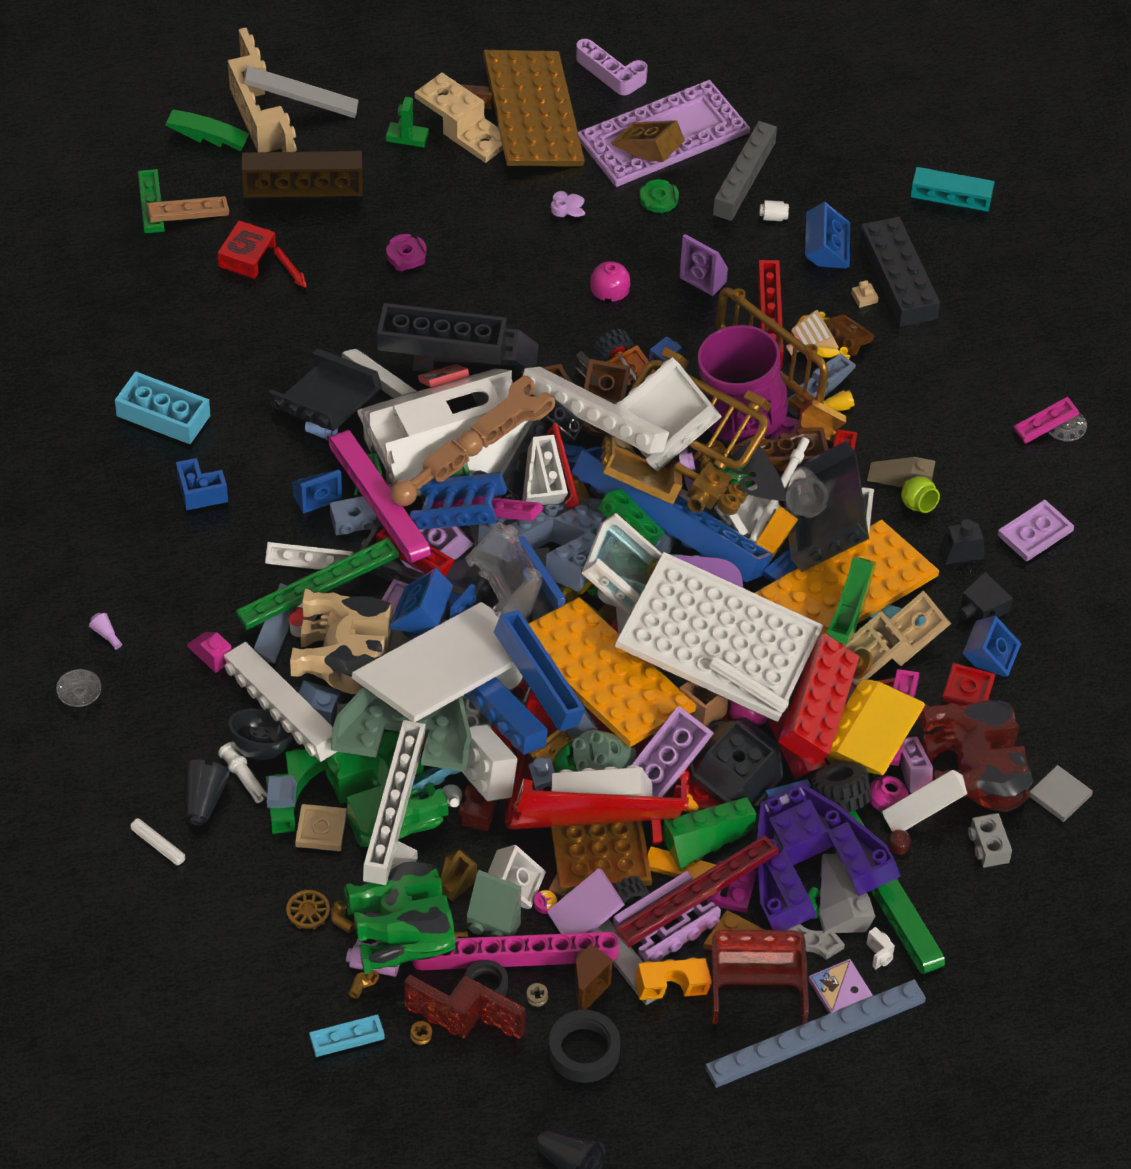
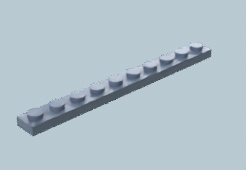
M914 979L707 1063L705 1069L717 1088L923 1004L926 997Z

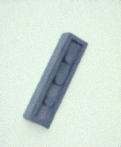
M280 583L278 590L286 587V585ZM297 607L264 622L254 650L266 662L275 664L290 628L289 616L296 611Z

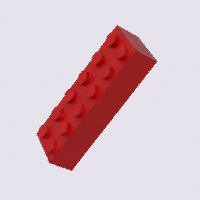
M825 633L817 639L798 679L778 743L813 766L830 754L859 661L858 655Z

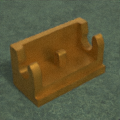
M557 730L546 739L545 747L529 752L527 759L532 763L537 758H550L553 765V759L557 752L569 742L572 744L574 738L568 736L567 730L560 732Z

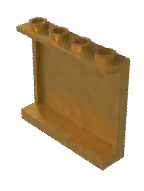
M606 434L601 444L603 446L601 450L603 452L601 456L603 473L673 505L682 488V474L674 470L676 464L680 463V459L674 457L668 468L663 467L657 472L649 465L645 457L616 445L615 436Z

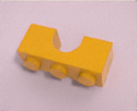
M688 958L677 961L669 959L664 962L646 961L638 964L634 973V980L640 1000L662 998L667 988V981L679 984L684 996L707 995L712 983L705 958Z

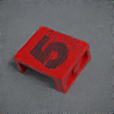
M238 221L218 251V266L255 279L258 275V261L267 247L273 249L276 247L275 232L250 223Z

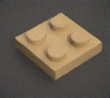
M302 804L295 841L296 847L341 851L347 808Z

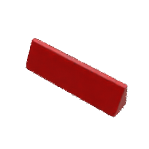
M554 423L546 433V436L554 435L568 491L564 499L566 507H576L580 505L561 434L557 423Z
M385 528L376 534L377 543L389 538L399 552L398 558L425 574L437 568L446 576L455 562L453 558L429 545L431 555L410 564Z

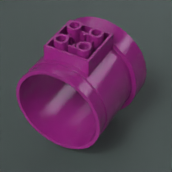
M746 325L729 326L709 335L700 346L698 352L700 381L746 405L750 403L744 398L747 390L765 398L772 406L768 412L760 409V412L768 420V429L764 437L772 434L782 425L788 412L787 389L781 375L780 349L776 340L766 331ZM742 378L756 379L745 383L727 382L730 380ZM703 392L707 399L712 402L714 397ZM720 400L716 401L714 407L722 417L707 429L713 435L730 408V405ZM734 408L717 437L732 441L747 414ZM751 417L736 442H743L749 437H754L760 427V422Z

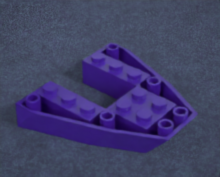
M801 783L761 802L757 839L765 835L779 850V854L758 866L760 904L775 935L817 916L793 865L829 848H834L858 896L901 877L896 862L883 841L841 806Z

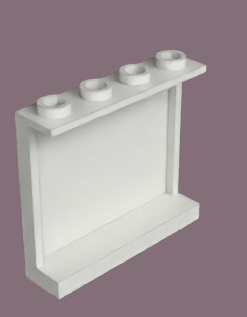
M673 357L663 362L656 372L648 375L641 385L632 389L627 397L615 404L669 432L663 452L648 454L640 450L646 457L649 465L657 472L722 417Z

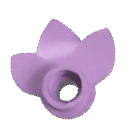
M559 191L553 195L551 211L559 217H564L567 214L574 217L583 216L585 212L580 207L584 204L585 200L580 195L571 194L568 196L564 191Z

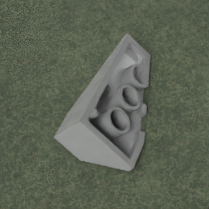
M836 853L823 854L821 856V889L819 891L820 906L818 908V916L823 932H866L875 918L868 894L865 893L858 896Z

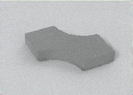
M801 924L784 931L779 936L787 941L786 947L793 955L808 951L821 955L825 960L843 950L845 946L835 933L809 930Z

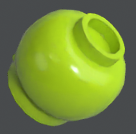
M915 476L904 483L901 498L909 509L928 513L938 504L940 493L930 479L924 476Z

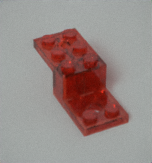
M410 974L404 981L405 1006L411 1012L425 1016L431 1023L445 1027L453 1035L465 1038L479 1018H482L488 1025H494L502 1029L508 1036H515L520 1039L525 1033L524 1007L467 976L463 977L450 996Z

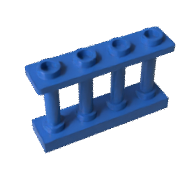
M501 473L449 477L442 482L432 479L420 488L425 500L422 510L411 511L410 516L419 530L496 523L497 517L492 501L494 495L506 494L507 487ZM485 496L483 504L472 505L474 497ZM465 498L462 506L452 507L454 499ZM445 499L442 508L431 509L434 501Z

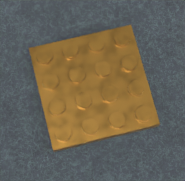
M642 821L551 827L560 893L571 892L598 868L603 870L614 887L616 882H622L623 878L626 877L628 879L629 876H638L645 886L652 885Z

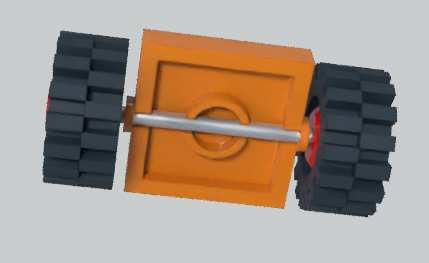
M611 330L610 334L607 332L605 337L601 336L599 338L601 341L596 342L597 346L594 347V352L600 361L631 367L625 394L627 396L642 369L649 361L638 345L634 347L632 340L624 330ZM653 369V370L650 372V374H653L654 372H656L655 369Z

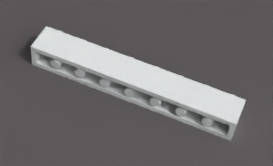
M542 367L525 368L523 376L530 377L535 384L533 395L537 396L543 392L549 393L576 417L648 454L664 451L669 435L668 431Z
M246 642L224 654L226 661L224 667L230 676L234 675L238 684L241 687L245 686L253 699L257 698L261 707L264 710L268 709L276 722L280 721L284 730L287 733L291 732L299 745L303 744L310 756H315L322 762L337 752L331 751L333 727Z
M403 720L364 862L363 881L382 885L387 884L425 741L426 724Z

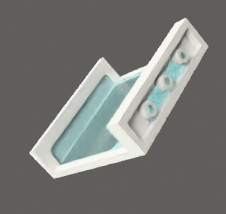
M615 513L601 523L582 574L626 613L631 615L662 553Z

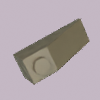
M910 457L871 462L867 481L902 488L907 480L915 476H924L932 481L935 461Z

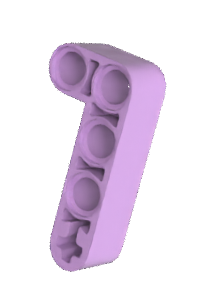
M581 39L577 42V62L618 94L628 95L646 83L647 64L644 61L636 60L624 66L593 41Z

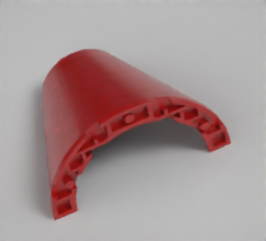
M530 688L525 707L547 728L548 738L558 729ZM585 708L599 726L597 730L613 733L590 710ZM651 735L634 745L636 759L655 735ZM515 748L514 755L517 757L512 797L506 798L505 827L513 830L677 819L681 815L682 810L686 811L688 808L689 798L687 794L689 784H687L689 771L686 768L664 797L555 792L551 790L550 786L545 787L544 791L532 790L533 779L529 768L530 762L527 759L529 753L523 755Z

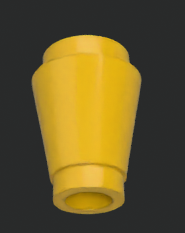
M842 390L823 401V404L836 411L850 410V407L854 406V400L849 390Z

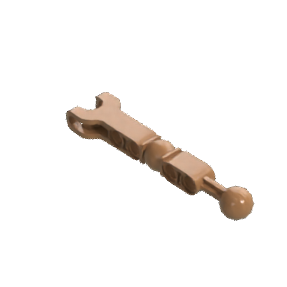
M528 376L521 377L511 384L508 397L478 419L474 425L470 426L471 430L462 432L457 441L453 439L452 442L446 443L428 456L423 463L424 471L410 481L404 479L396 481L391 486V499L399 506L412 504L416 500L417 490L433 478L438 482L446 480L461 469L466 462L470 461L469 457L478 455L483 446L487 448L488 445L494 444L524 421L542 419L553 410L555 398L547 392L530 397L535 391L534 381Z

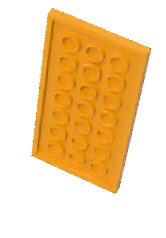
M880 520L870 526L868 540L803 572L797 568L755 592V594L824 625L819 634L820 637L827 633L832 622L853 557L858 556L877 562L864 610L859 615L857 624L936 578L939 570L883 520Z
M580 598L529 623V626L580 702L628 747L658 732L678 706L689 714L696 710L697 705L679 691V688L653 664L615 647L620 634Z

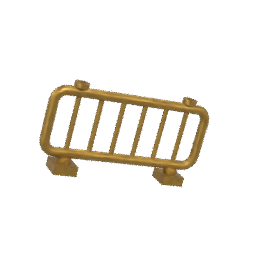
M722 289L718 300L717 329L726 328L724 318L728 296L736 302L733 326H737L739 307L742 306L750 313L748 326H753L755 316L764 323V331L768 333L769 327L779 335L778 346L780 353L783 339L793 345L789 377L781 371L785 385L797 393V395L789 399L788 405L800 414V409L812 398L823 403L828 379V367L824 359L817 354L818 347L815 344L805 345L747 301L743 289ZM797 349L808 357L803 388L793 381ZM812 361L820 369L816 397L807 391Z
M666 347L661 353L667 360L673 357L683 369H686L689 361L682 355ZM652 360L648 362L631 390L641 385L653 369L660 368L663 361ZM690 376L701 391L714 397L711 402L713 406L717 400H720L730 405V408L707 446L696 440L688 446L714 459L715 462L713 464L725 470L726 466L732 469L744 467L750 461L768 429V420L760 412V409L768 412L772 405L765 398L749 390L744 395V398L750 402L746 405ZM735 408L747 414L723 455L711 449V446ZM753 417L760 422V427L743 456L737 461L728 458L727 456L749 419Z

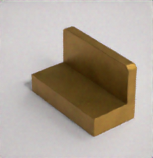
M812 398L800 409L799 428L823 427L826 441L832 445L835 441L836 430L846 423V416Z

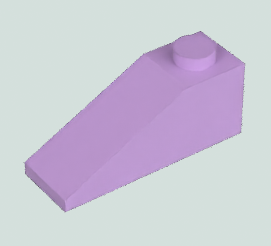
M918 737L905 738L900 764L905 783L910 793H914L932 782L933 766Z

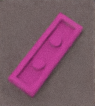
M1066 397L1016 424L1014 430L1026 444L1079 415V412L1071 400Z

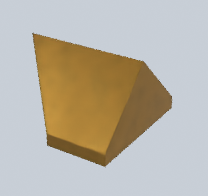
M462 850L445 854L440 874L442 893L451 901L475 883L477 875V863Z

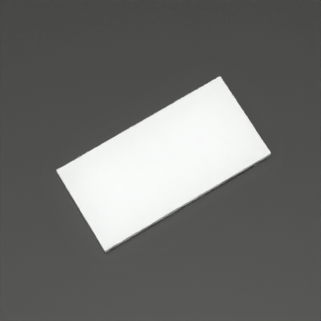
M480 602L352 672V679L415 723L514 667L515 664L494 634L500 614Z

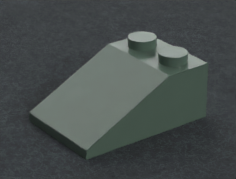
M479 870L476 875L468 909L467 929L474 934L486 937L514 936L521 923V886Z

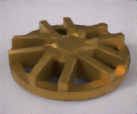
M314 890L300 891L289 899L286 908L287 916L290 923L296 925L299 929H316L321 924H325L330 913V905L327 898L320 892ZM306 895H312V900H306ZM303 896V902L296 900L298 897ZM316 896L319 897L321 901L315 902ZM292 904L297 905V906H299V908H298V907H291V905H292ZM302 917V920L298 922L297 919ZM314 917H316V918L318 919V921L315 922V923H314V921H313V919H312V918H314Z

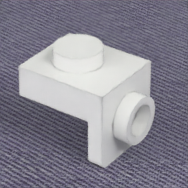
M876 927L869 931L867 945L876 953L872 966L878 969L880 966H886L891 962L895 945L885 933H881Z

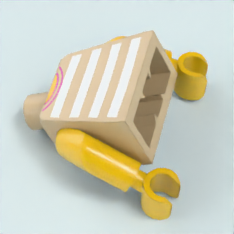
M816 310L810 315H803L795 327L792 328L793 335L805 345L815 344L818 347L817 354L822 358H835L839 354H842L847 359L850 358V355H847L848 349L846 347L840 348V351L837 349L839 347L827 327L829 318H825L824 312ZM788 344L786 347L792 356L793 345Z

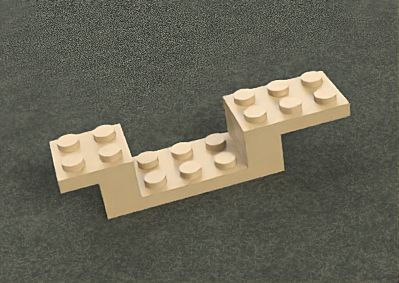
M247 28L239 29L241 57L228 60L229 85L257 152H270L281 149L282 152H296V144L293 138H296L294 127L289 125L288 114L284 113L281 106L261 111L259 105H255V97L264 95L265 90L243 84L247 65L266 71V65L264 60H260V51L258 47L255 48L253 35H249Z

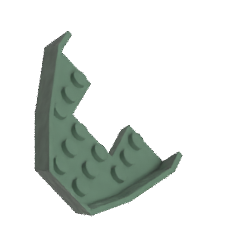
M363 687L337 715L332 729L331 751L376 758L384 730L400 732L403 720H411ZM461 696L416 721L426 724L425 736H428L421 758V765L466 772L472 736Z

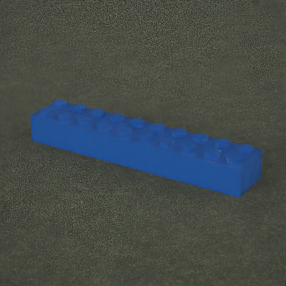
M600 446L582 450L571 472L577 476L576 478L579 481L594 486V490L601 494H607L622 488L664 530L666 535L672 538L676 537L682 541L681 544L683 546L697 550L701 557L720 558L733 563L741 573L742 582H748L763 576V570L770 563L774 555L773 553L703 510L699 513L692 512L687 506L688 501L679 495L672 505L604 474L603 465H601L603 452H601L602 448Z

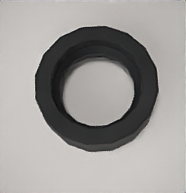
M479 960L466 969L464 974V993L472 1003L487 1007L496 1005L505 998L508 991V976L504 967L499 963L491 960ZM481 974H489L499 979L500 985L492 992H480L473 988L472 980Z

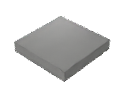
M1057 765L1029 792V797L1064 822L1092 795L1093 791Z

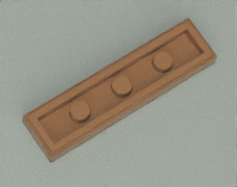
M225 196L147 203L150 222L229 215Z

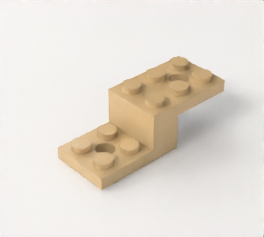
M440 73L415 92L417 100L443 117V134L483 162H488L503 150L499 128L484 118V101L444 73Z
M922 591L891 619L880 611L854 634L853 640L847 644L843 643V646L852 652L858 649H866L872 654V666L869 672L862 677L863 679H868L891 659H894L902 666L951 623L927 593ZM924 616V624L916 626L917 619ZM853 678V680L859 683L861 678Z

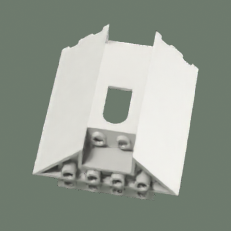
M491 369L468 376L467 378L358 409L357 413L363 424L364 440L371 453L377 452L386 470V483L391 489V486L396 481L402 479L410 481L424 471L423 463L428 456L446 443L452 442L453 439L457 441L462 432L471 430L470 426L474 425L478 419L504 401L509 395L511 384H513L511 379L512 370ZM472 393L478 407L452 414L446 401ZM529 420L524 421L497 442L488 445L487 448L483 446L478 455L469 457L470 461L467 463L470 475L479 470L485 471L487 474L499 473ZM418 489L417 496H420L422 502H424L422 492Z

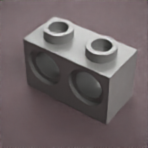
M999 813L972 818L968 834L970 840L975 843V855L978 860H981L983 868L1009 863L1012 849Z

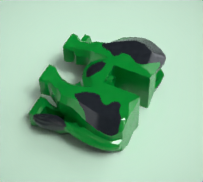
M419 859L402 860L391 865L386 885L368 882L362 886L346 884V887H343L348 916L354 915L358 941L373 939L379 940L378 943L380 944L379 946L359 945L364 975L370 973L373 969L395 968L401 963L436 958L455 949L456 938L452 914L446 895H442L441 878H439L438 867L435 863ZM379 913L380 917H369L363 914Z

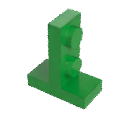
M405 97L403 104H400L398 108V116H401L399 123L390 122L386 141L425 147L428 128L413 126V98Z

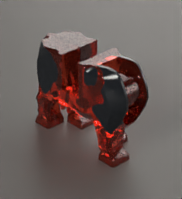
M986 700L968 705L949 703L930 707L925 704L920 713L924 732L931 731L938 726L944 727L934 734H924L922 747L930 762L943 751L953 749L957 753V766L959 770L956 772L963 775L967 791L965 797H969L986 809L1000 812L1011 811L1025 803L1030 796L1029 787L1033 783V779L1026 761L1025 747H1015L1019 727L1010 703L1002 700ZM950 770L944 772L934 771L932 781L948 773Z

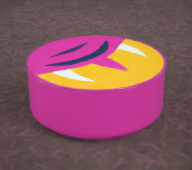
M542 890L534 897V907L542 914H548L547 911L557 903L556 895L549 890Z

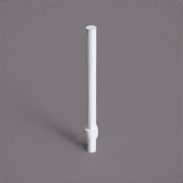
M805 437L801 439L797 448L792 451L789 457L790 462L781 477L785 488L797 465L804 458V451L809 444V440ZM769 500L749 538L755 543L757 542L779 500Z

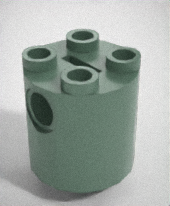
M587 730L580 737L575 738L572 743L574 749L573 758L578 771H582L585 768L604 770L606 767L624 769L632 765L636 760L635 746L628 747L614 733Z

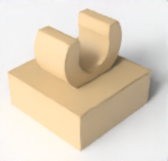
M868 281L860 282L858 287L852 288L851 294L859 308L878 303V296L871 283L868 284Z

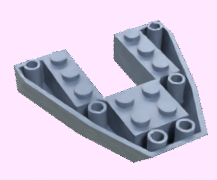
M597 498L579 500L580 505L576 507H566L565 502L542 506L543 510L533 521L497 517L496 523L479 524L478 548L512 562L520 558L516 552L517 538L521 536L527 539L533 549H537L551 541L562 545L547 553L546 569L555 582L580 592L589 580L582 574L583 568L601 523L607 518L597 508L601 503V500ZM606 532L596 559L599 558L602 562L615 539L609 532Z

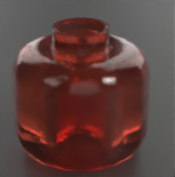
M894 830L889 835L888 849L894 854H905L910 848L911 837L904 830Z

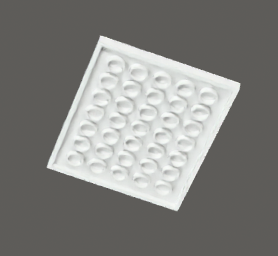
M663 552L615 647L778 722L782 715L781 712L709 667V664L717 656L788 701L824 625Z

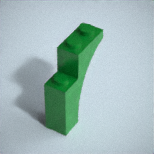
M858 556L852 558L838 607L826 633L842 645L853 640L859 615L864 610L877 563Z
M295 749L286 752L288 774H275L272 776L283 777L292 775L297 782L296 805L297 799L305 785L318 773L324 771L328 765L326 760L320 762L315 756H310L306 749ZM266 776L267 793H268L269 776ZM295 807L269 808L273 834L295 831Z

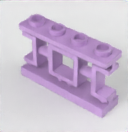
M688 871L682 873L613 917V925L617 928L692 881V876ZM713 902L704 907L699 903L677 917L680 922L670 929L666 930L664 927H661L640 940L643 946L639 947L638 956L643 958L644 962H660L665 955L670 952H676L687 941L695 940L706 929L714 928L720 920L721 909L718 906L715 907ZM691 911H694L699 917L693 922L687 916ZM657 934L662 941L654 946V942L650 937Z

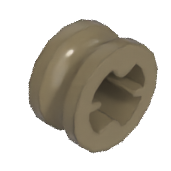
M535 983L528 987L527 1000L531 1005L539 1007L547 1002L548 991L544 985ZM534 992H539L540 998L536 999Z

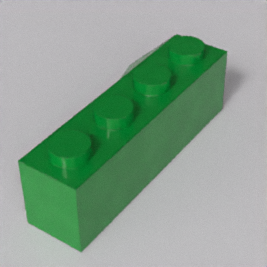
M745 797L685 814L677 819L664 820L662 839L679 870L682 871L687 868L689 863L693 861L696 863L711 851L716 852L720 850L722 845L728 842L733 843L753 832L756 812L748 798Z

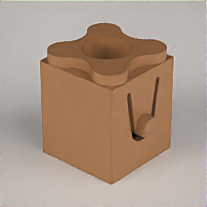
M690 681L680 687L679 691L697 705L696 710L690 715L707 728L713 722L721 721L723 716L726 715L729 699Z

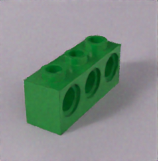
M622 488L608 492L597 507L607 519L617 513L654 547L665 533Z

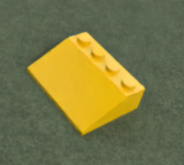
M861 678L843 709L830 754L826 757L830 764L854 762L864 766L869 773L884 775L924 708V702L881 682Z

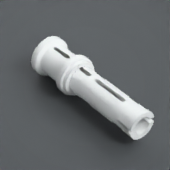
M232 742L223 745L218 751L220 758H224L227 762L230 772L237 774L254 798V801L256 803L262 802L265 799L264 797H267V792L248 768L246 758L239 754Z

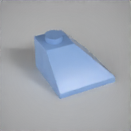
M303 681L299 694L333 726L337 716V704H342L346 694L334 688L308 681Z

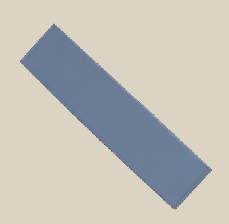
M842 354L826 363L828 379L825 397L856 366ZM819 368L813 371L812 378L808 382L807 391L814 397L817 395L820 376ZM795 393V394L792 395L791 397L787 398V402H789V399H790V398H792L793 396L797 395V393ZM788 405V412L795 418H799L800 414Z

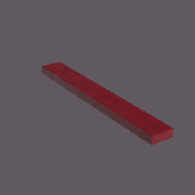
M765 835L621 924L615 928V934L628 948L779 854L778 848Z

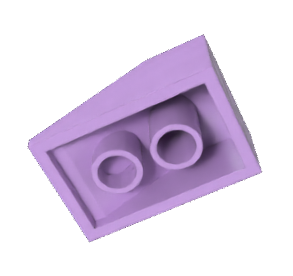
M459 526L419 530L428 545L454 560L473 545ZM401 560L406 567L422 572Z

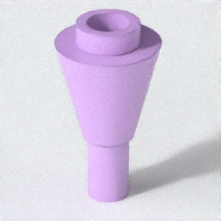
M107 613L95 614L90 619L89 627L108 640L115 649L120 648L122 643L116 637Z

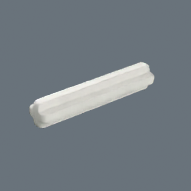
M135 819L131 823L132 831L173 863L180 865L184 862L185 854L142 820Z

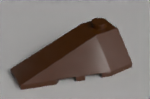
M823 427L797 429L796 433L790 435L786 433L780 434L779 438L773 440L763 439L759 444L775 469L785 471L790 462L789 457L792 451L797 448L803 437L809 440V444L804 451V458L801 463L828 450Z

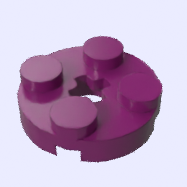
M410 234L397 235L390 240V244L386 247L387 259L398 271L423 265L426 258V244L421 238H412Z

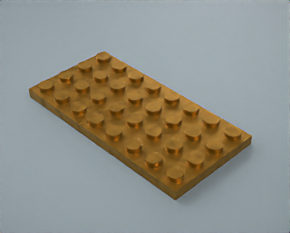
M484 50L483 59L507 166H583L585 160L559 51Z

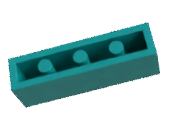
M917 167L911 197L989 211L994 181Z

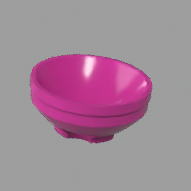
M879 776L870 784L872 797L869 801L874 808L881 812L908 796L905 784L893 776ZM893 784L897 791L890 792L885 788V785Z

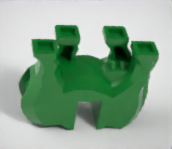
M399 731L383 733L376 758L336 752L325 759L328 765L325 770L327 778L335 790L339 804L347 803L348 824L360 846L369 847L399 738ZM421 758L416 771L417 776L424 773ZM429 783L418 796H412L418 792L417 789L411 790L399 839L412 833L434 829L441 824L443 816L448 815V802L441 788L436 790L433 783Z

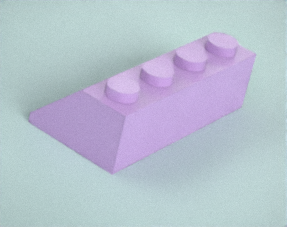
M680 706L675 709L632 764L642 767L651 780L652 797H664L714 734Z

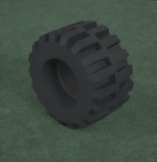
M840 762L827 765L816 771L811 779L814 791L838 804L847 812L864 807L872 797L868 772L861 764Z

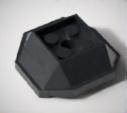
M746 717L713 722L708 729L714 734L688 766L690 778L721 804L747 797L754 810H756L765 799V791L776 788L783 779L781 748L778 742Z

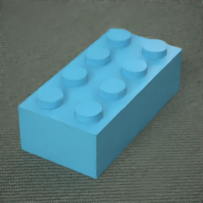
M136 371L115 399L118 417L188 444L192 443L210 417L209 399Z

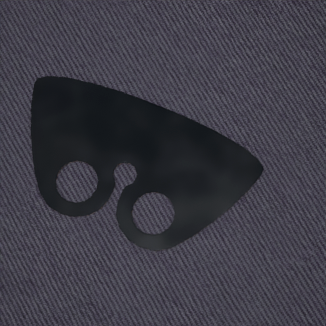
M750 442L736 451L730 459L734 461L739 460ZM759 445L750 461L746 464L745 470L739 471L730 468L732 472L739 475H746L751 471L756 473L755 477L747 476L740 481V488L746 494L769 500H787V493L780 476ZM746 481L756 482L758 488L754 491L746 489L744 486Z

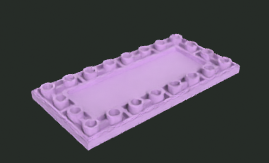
M707 80L579 131L578 135L580 143L615 187H618L750 133V127L710 80ZM677 120L685 139L679 146V149L661 163L644 160L611 144L632 122Z

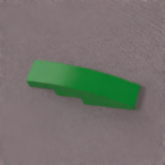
M172 110L165 124L200 143L202 139L219 147L224 143L240 152L249 135L245 131L218 120L178 110Z

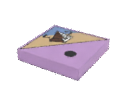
M850 959L809 976L810 984L829 1014L873 996Z

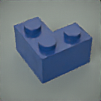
M197 458L176 462L177 478L186 510L228 502L227 485L222 470L201 474Z

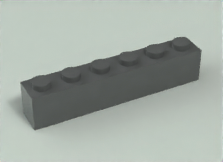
M758 121L715 197L713 215L732 221L775 145L776 126Z

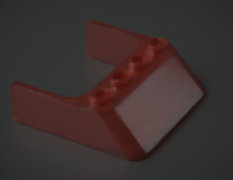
M727 929L718 930L714 933L711 956L713 1024L718 1023V989L726 984L794 986L800 991L802 1025L807 1023L809 1004L806 941L802 933L794 930Z

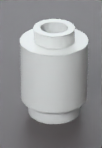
M764 200V204H760L759 216H763V220L769 221L787 220L789 205L784 204L783 201Z

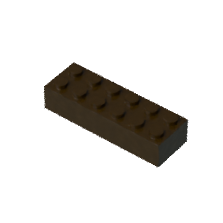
M362 151L242 153L244 198L363 196Z

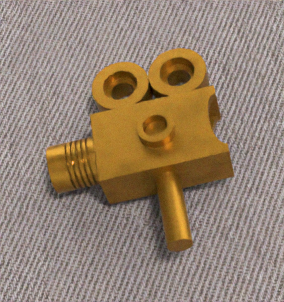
M710 461L700 474L679 462L674 470L694 481L687 494L690 497L687 506L692 512L699 513L704 507L711 510L717 502L718 508L723 513L734 515L748 496L740 488V483L729 484L733 477L732 474H726L718 470Z

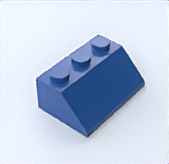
M826 202L807 211L805 256L818 267H850V222Z
M435 568L405 586L389 627L395 630L423 634L440 625V619L446 610V603L451 597L450 593L453 585Z

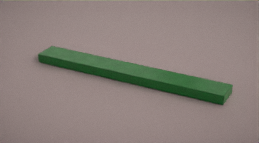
M386 538L237 609L236 615L246 630L302 604L305 589L311 590L313 593H325L398 558L399 552L389 538Z

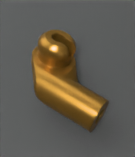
M336 901L331 908V920L333 924L350 934L355 928V924L346 918L345 902Z
M372 970L364 975V972L357 974L348 992L349 996L359 998L363 988L376 984L379 980L378 972Z

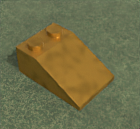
M677 120L632 122L611 144L644 160L661 163L669 158L668 156L674 151H677L685 139Z

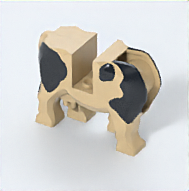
M305 589L303 617H310L316 614L323 615L320 620H303L300 633L301 647H307L313 642L323 640L324 647L306 648L304 650L293 648L290 659L291 676L300 677L303 674L310 673L324 679L335 690L355 696L363 686L352 679V672L389 653L392 638V629L389 627L393 617L392 603L373 597H347L334 592L313 593L311 590Z

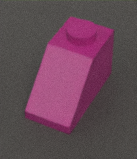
M204 632L187 644L188 648L215 673L226 664L224 654L232 650L231 645L217 632Z

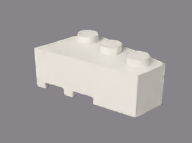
M554 435L533 437L527 452L522 501L538 502L542 506L563 503L568 491Z

